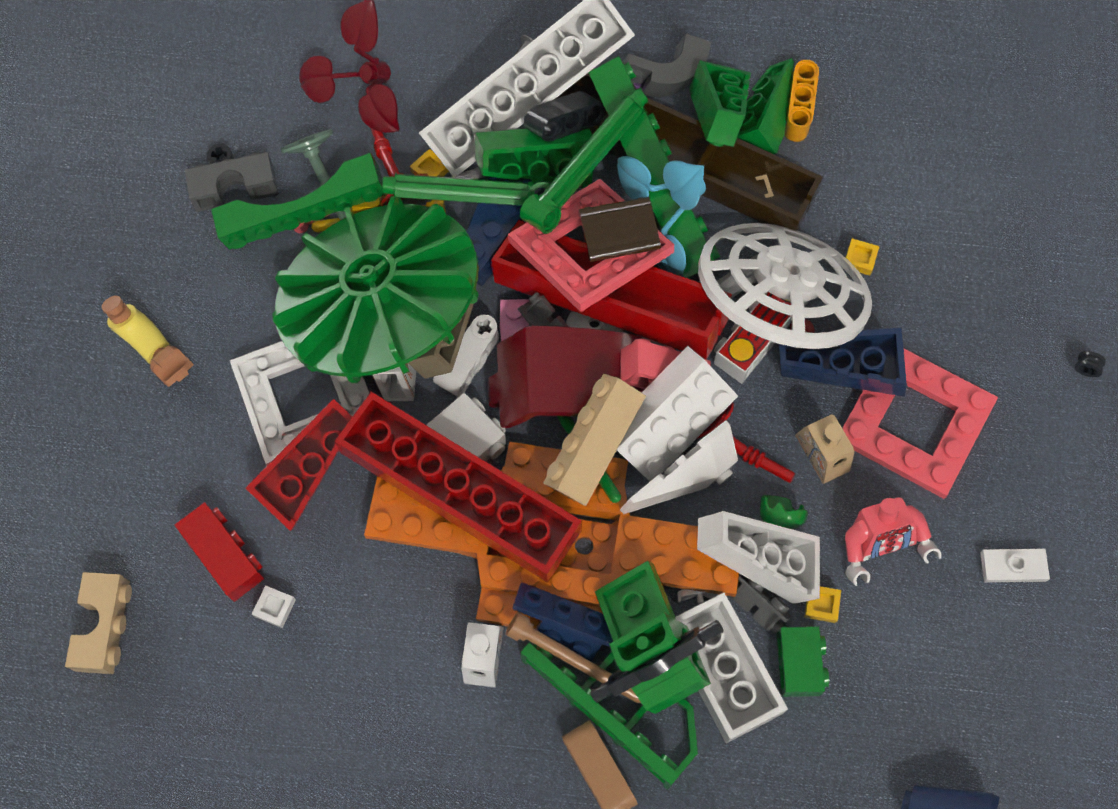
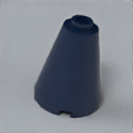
M914 785L913 792L905 791L901 809H997L1000 796L988 792Z

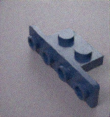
M526 583L520 584L513 609L540 620L536 630L591 662L602 644L610 647L609 644L613 642L603 613Z

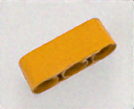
M811 60L799 61L793 72L784 134L787 139L793 142L803 141L807 137L813 120L819 67Z

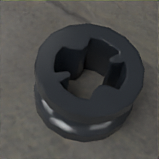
M219 143L210 147L207 152V159L210 164L221 162L216 159H219V155H225V157H222L223 160L234 159V155L227 145Z
M1092 351L1080 352L1078 355L1079 361L1075 364V370L1087 377H1100L1103 373L1102 367L1106 364L1104 356Z

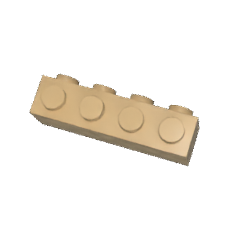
M603 374L601 379L595 383L592 390L593 394L586 406L580 410L577 423L572 432L564 439L562 450L556 461L549 466L547 477L543 482L584 506L590 500L646 395L623 380L607 374Z

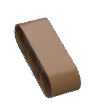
M590 720L561 737L601 809H631L638 805L631 789Z

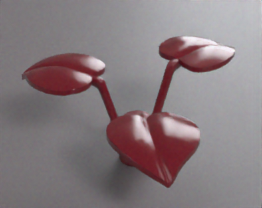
M364 0L349 7L344 12L341 19V33L345 42L354 45V51L370 62H365L360 67L359 72L332 74L333 66L329 58L325 56L310 57L300 70L299 80L301 88L314 102L324 103L329 101L335 93L336 88L333 79L360 77L365 83L371 84L366 88L367 95L363 96L358 103L362 121L376 131L385 133L398 132L400 128L396 97L391 88L382 84L390 79L391 69L386 62L379 61L378 57H372L366 53L372 51L377 43L378 17L374 0Z

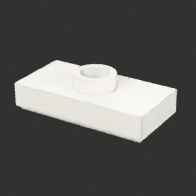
M989 549L980 552L984 583L1046 582L1050 579L1046 549Z

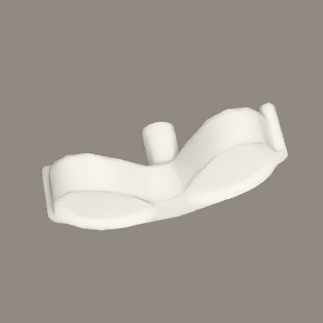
M682 589L677 592L678 602L697 596L698 604L704 603L703 596L714 598L719 595Z

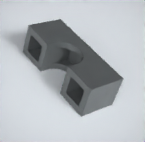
M268 152L253 153L246 157L225 159L218 163L202 164L194 168L185 169L189 199L196 212L224 205L223 194L229 186L234 184L244 185L251 200L279 194L274 166Z

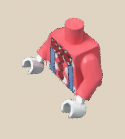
M900 497L895 499L886 498L879 504L863 508L859 512L854 524L845 533L847 560L851 562L845 572L847 578L855 586H857L856 580L859 575L865 583H868L870 581V574L861 566V562L916 545L917 541L921 542L917 548L918 553L927 564L929 563L927 554L931 551H934L935 555L940 559L942 556L940 550L933 541L929 540L932 535L923 513L912 505L906 506L904 500Z

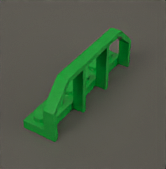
M529 642L521 651L522 662L525 665H530L569 700V704L573 707L576 706L613 739V743L617 746L620 745L661 781L664 784L663 787L668 790L698 754L693 706L685 699L676 703L686 713L689 754L677 766L665 754L659 757L650 749L652 743L638 731L635 734L631 732L647 712L644 706L627 723L618 712L613 709L608 712L600 705V702L596 703L593 700L590 688L596 683V679L590 676L583 686L579 687L575 683L577 677L564 666L559 669L551 662L553 656L548 651ZM612 652L602 662L601 668L607 670L614 662L615 658Z

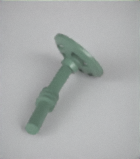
M328 129L312 134L280 149L281 153H303L304 157L309 159L321 184L320 187L330 177L318 155L320 153L319 146L333 134V130ZM344 211L336 212L340 220L346 218Z

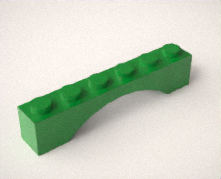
M368 153L345 161L324 185L297 200L275 205H258L235 200L212 208L211 211L218 239L230 250L242 248L247 243L259 239L270 238L273 234L284 230L296 229L303 222L318 221L332 213L343 212L344 207L350 206L352 208V206L364 202H373L386 194L382 192L383 179L380 168L372 154Z

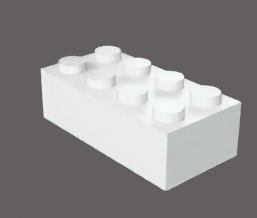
M687 346L642 392L646 397L617 451L651 481L660 473L662 474L738 395L701 356Z
M725 593L675 617L678 621L687 625L689 631L696 627L701 629L715 620H718L723 627L724 633L708 640L705 647L698 650V653L711 682L710 685L699 690V693L725 743L773 720L788 710Z

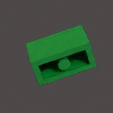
M819 626L781 627L776 633L781 697L820 696L825 692V687L829 686L828 668H823L822 655L826 654L825 636H820Z

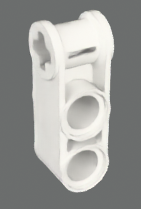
M480 315L472 321L464 333L452 372L434 376L433 382L457 397L466 392L471 380L483 367L487 357L498 343L497 323L492 316Z

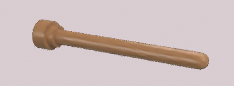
M520 612L514 615L505 632V635L515 641L519 639L525 641L527 639L603 684L612 675V673L534 629V624L529 622L530 618ZM631 688L621 693L630 700L641 703Z

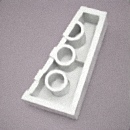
M725 511L698 518L697 550L792 604L820 599V537Z

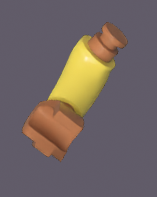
M120 296L109 297L103 302L101 309L108 316V326L150 364L151 371L166 386L170 387L176 381L180 382L189 374L188 370L194 364L177 347L169 344L161 331L145 314L136 309L135 306L123 303Z

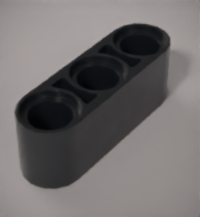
M578 91L532 107L525 115L524 126L544 141L551 142L598 125L603 120L606 109L602 102L583 91Z

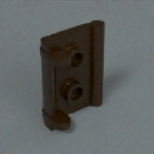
M639 197L633 200L595 207H584V209L578 210L590 262L661 249L649 197Z

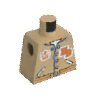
M833 414L804 427L795 435L823 484L850 472L855 451Z

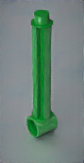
M635 89L630 96L625 95L619 105L544 193L540 195L533 194L525 200L520 210L522 220L544 234H548L556 228L561 219L562 206L635 120L644 113L643 107L648 102V99L641 91Z
M395 172V177L383 176L382 192L383 194H394V199L410 198L522 206L525 200L533 195L538 188L547 189L550 183L544 180L522 183L404 175Z

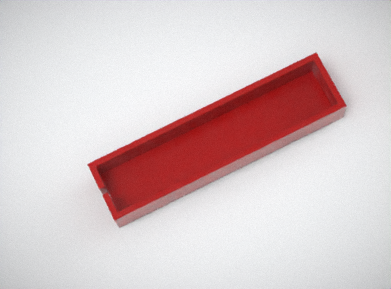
M518 220L511 232L526 222ZM508 236L491 259L494 282L530 296L538 292L540 296L544 295L549 303L681 351L688 346L706 360L717 342L718 335L720 336L729 320L709 299L701 283L653 266L580 312L509 243ZM563 236L555 241L585 271L603 261L590 262L587 245L584 242L567 236ZM725 292L732 299V294Z

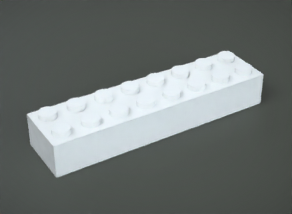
M583 0L420 131L419 134L455 178L476 162L475 133L515 130L524 124L525 115L532 107L554 100L634 37L635 34L610 0Z

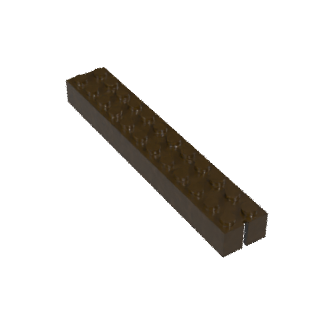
M589 73L555 98L583 91L602 102ZM647 98L648 103L644 107L648 115L653 113L658 121L660 129L656 130L660 140L666 139L672 151V154L668 156L669 160L704 166L703 180L706 190L702 196L763 224L778 225L798 231L806 213H808L818 194L823 176L738 138L735 141L734 147L727 145L722 147L714 146L706 141L700 121ZM607 111L603 120L598 125L589 128L592 135L608 118ZM619 139L609 153L620 158L627 156ZM767 174L774 196L766 198L764 194H768L764 179L756 180L755 177Z

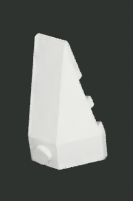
M724 421L707 434L685 456L682 455L664 471V475L660 473L634 494L622 506L620 511L623 514L630 513L706 489L715 481L719 485L722 484L733 474L730 468L738 461L730 424Z

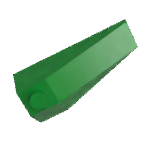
M792 58L769 66L752 88L754 94L746 100V115L737 136L738 139L774 155L778 152L785 134L794 69Z

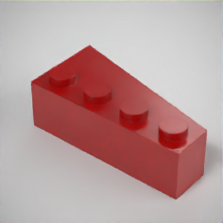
M335 399L245 488L290 531L295 528L339 453L335 440L353 417Z

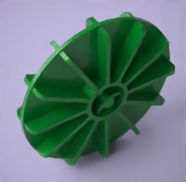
M391 196L388 205L374 207L356 214L353 213L350 206L344 207L346 218L328 227L315 238L305 233L301 239L306 246L296 256L288 270L277 272L275 280L279 284V289L276 296L275 311L272 313L273 322L286 348L312 372L319 371L329 375L343 376L350 383L356 384L360 382L362 376L386 372L400 367L403 374L408 373L410 370L407 363L425 354L442 340L448 344L454 340L451 331L459 323L469 305L477 302L479 294L476 286L479 265L475 247L465 229L455 219L447 215L444 208L438 204H434L431 207L403 204L401 198L394 199V196Z

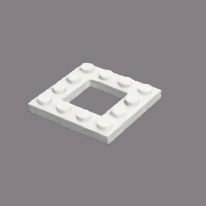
M283 341L230 360L266 465L317 416L314 415L291 425H285L269 379L304 367V364L290 353ZM330 375L341 406L353 416L369 395L363 376L360 382L356 384L350 383L346 377Z

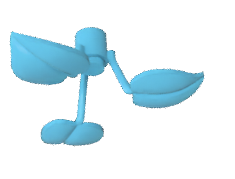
M628 156L618 158L619 179L624 191L631 199L649 197V191L669 189L672 199L680 206L661 229V233L674 244V253L657 263V265L662 270L683 277L686 267L684 248L674 236L667 235V232L684 210H691L696 207L700 195L704 194L706 190L703 180L704 166L688 164L677 160L670 161L663 170L665 184L651 185L650 171L642 162Z

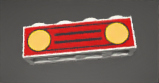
M769 292L765 294L779 302L791 305V301L779 298ZM758 301L749 307L750 314L785 329L790 326L792 321L791 315L775 311ZM809 301L803 302L804 307L808 304ZM735 323L731 329L733 331L728 339L723 337L714 349V352H716L714 364L742 384L773 347L775 342L761 338Z

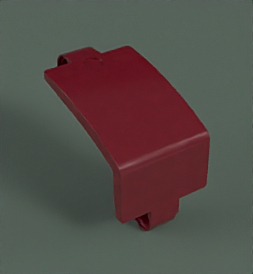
M558 326L524 327L497 345L498 372L488 378L489 406L500 409V426L502 428H511L535 416L578 417L580 410L586 406L593 394L592 390L595 383L601 379L603 374L621 379V349L631 344L634 340L643 338L633 334L588 328ZM632 386L633 388H635L636 390L640 391L641 393L645 390V389H641V388Z

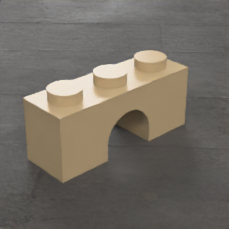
M83 572L77 604L88 610H97L99 613V623L87 635H71L65 664L66 668L75 672L114 674V668L119 664L121 649L119 647L120 635L126 629L125 606L126 603H129L132 595L130 581L122 575Z

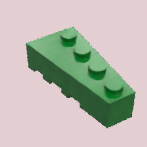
M700 60L689 92L705 139L714 146L722 147L727 145L734 147L746 115V100L749 92L747 90L750 84L751 72Z
M588 128L547 142L528 129L475 133V159L483 176L512 180L524 178L531 179L532 182L539 180L553 182L590 139L592 133ZM593 171L580 185L582 189L592 184Z

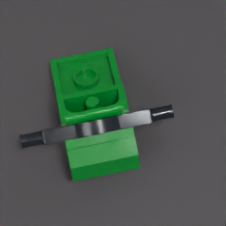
M646 561L595 591L613 642L609 645L616 664L620 669L610 675L607 682L590 691L596 703L612 694L616 697L631 688L645 709L657 714L711 684L698 650L704 648L708 640L724 633L723 627L718 620H715L701 629L696 627L689 631L687 625L678 621L675 618L653 563Z

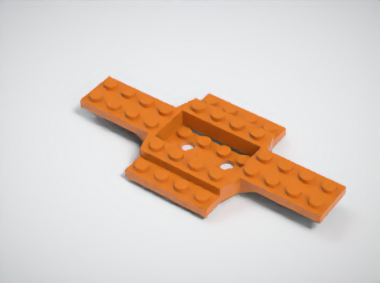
M509 442L505 466L501 469L503 473L571 514L616 520L612 524L582 520L581 533L548 583L380 477L376 479L364 533L365 538L454 552L477 559L482 588L476 615V621L508 626L514 615L518 612L513 609V604L521 583H526L603 613L595 591L646 561L654 564L662 586L719 595L725 593L726 596L735 597L737 594L739 573L697 550L698 526L630 516V513L623 514L620 511L627 502L625 480L628 460L612 458L606 469L607 474L621 494V500L618 503L611 502L598 483L587 505L584 506L543 483L547 477L549 466L556 461L561 449ZM587 538L593 543V550L589 554L577 552L575 544L579 539ZM523 614L530 618L529 622L534 624L533 628L536 629L540 620Z

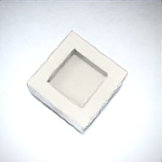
M265 585L252 615L283 628L296 599Z

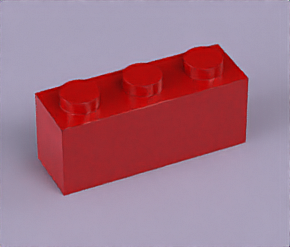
M204 502L174 524V526L224 593L235 602L264 580V577L259 572L263 566L253 553L248 556L241 548L245 545V542L235 530L229 533L224 526L228 520L219 508L216 507L212 510Z

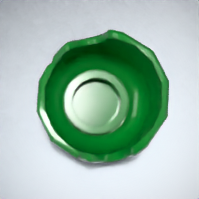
M761 495L760 516L763 522L792 530L805 524L808 511L804 509V505H800L799 509L794 510L792 502L788 498Z

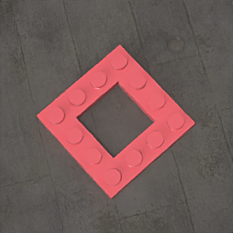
M601 179L573 194L561 208V219L552 232L544 234L530 224L525 223L508 234L509 243L580 312L674 253V244L658 230L661 249L605 259L585 271L555 243L556 240L582 225L581 218L578 215L579 209L625 201Z
M904 349L907 386L955 411L933 454L930 455L878 427L895 395L863 390L842 429L852 444L854 451L945 499L998 397Z

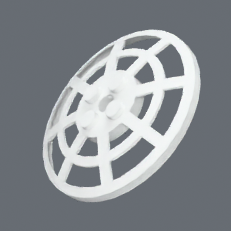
M740 224L717 232L710 237L703 247L698 261V274L707 296L730 320L761 338L796 348H830L854 339L863 330L871 315V293L860 272L837 250L808 234L772 224ZM742 233H756L748 236L741 235ZM727 238L736 242L731 249L729 259L710 261L713 246L718 241ZM777 239L779 245L767 247L756 240ZM790 241L803 245L813 251L808 253L793 248ZM747 246L759 254L757 259H739L740 251L743 247ZM822 259L828 261L837 274L824 271L818 261ZM730 269L733 278L746 294L737 302H734L719 286L712 271ZM741 269H753L758 284L753 286ZM843 269L852 277L854 281L847 278ZM826 281L841 285V292L837 299L823 288ZM850 289L861 294L864 301V308L855 321L843 308L849 298ZM769 292L779 298L791 301V305L779 302L765 294ZM819 297L826 304L825 306L806 308L803 302ZM758 301L775 311L791 315L792 330L770 324L753 316L746 310ZM835 313L845 326L842 329L831 332L809 333L805 332V318L824 317Z

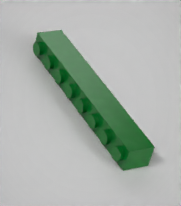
M619 56L588 72L608 116L619 105L625 95L630 96L636 89L632 79L636 78L631 64L629 62L624 64ZM641 87L638 88V89H636V90L641 91V92L644 94V92H643V90H642ZM643 107L644 113L635 120L620 138V141L627 156L639 160L650 171L651 185L665 184L663 170L665 165L670 162L668 156L672 154V151L666 139L660 140L656 130L660 129L655 115L653 113L648 115L645 107ZM669 189L649 191L652 210L661 229L680 208L672 199ZM693 209L684 210L667 232V235L674 236L684 248L686 267L683 276L690 280L699 276L698 261L703 247L707 243L704 233L709 231L703 217H696ZM716 245L713 246L710 261H716V259L721 257Z

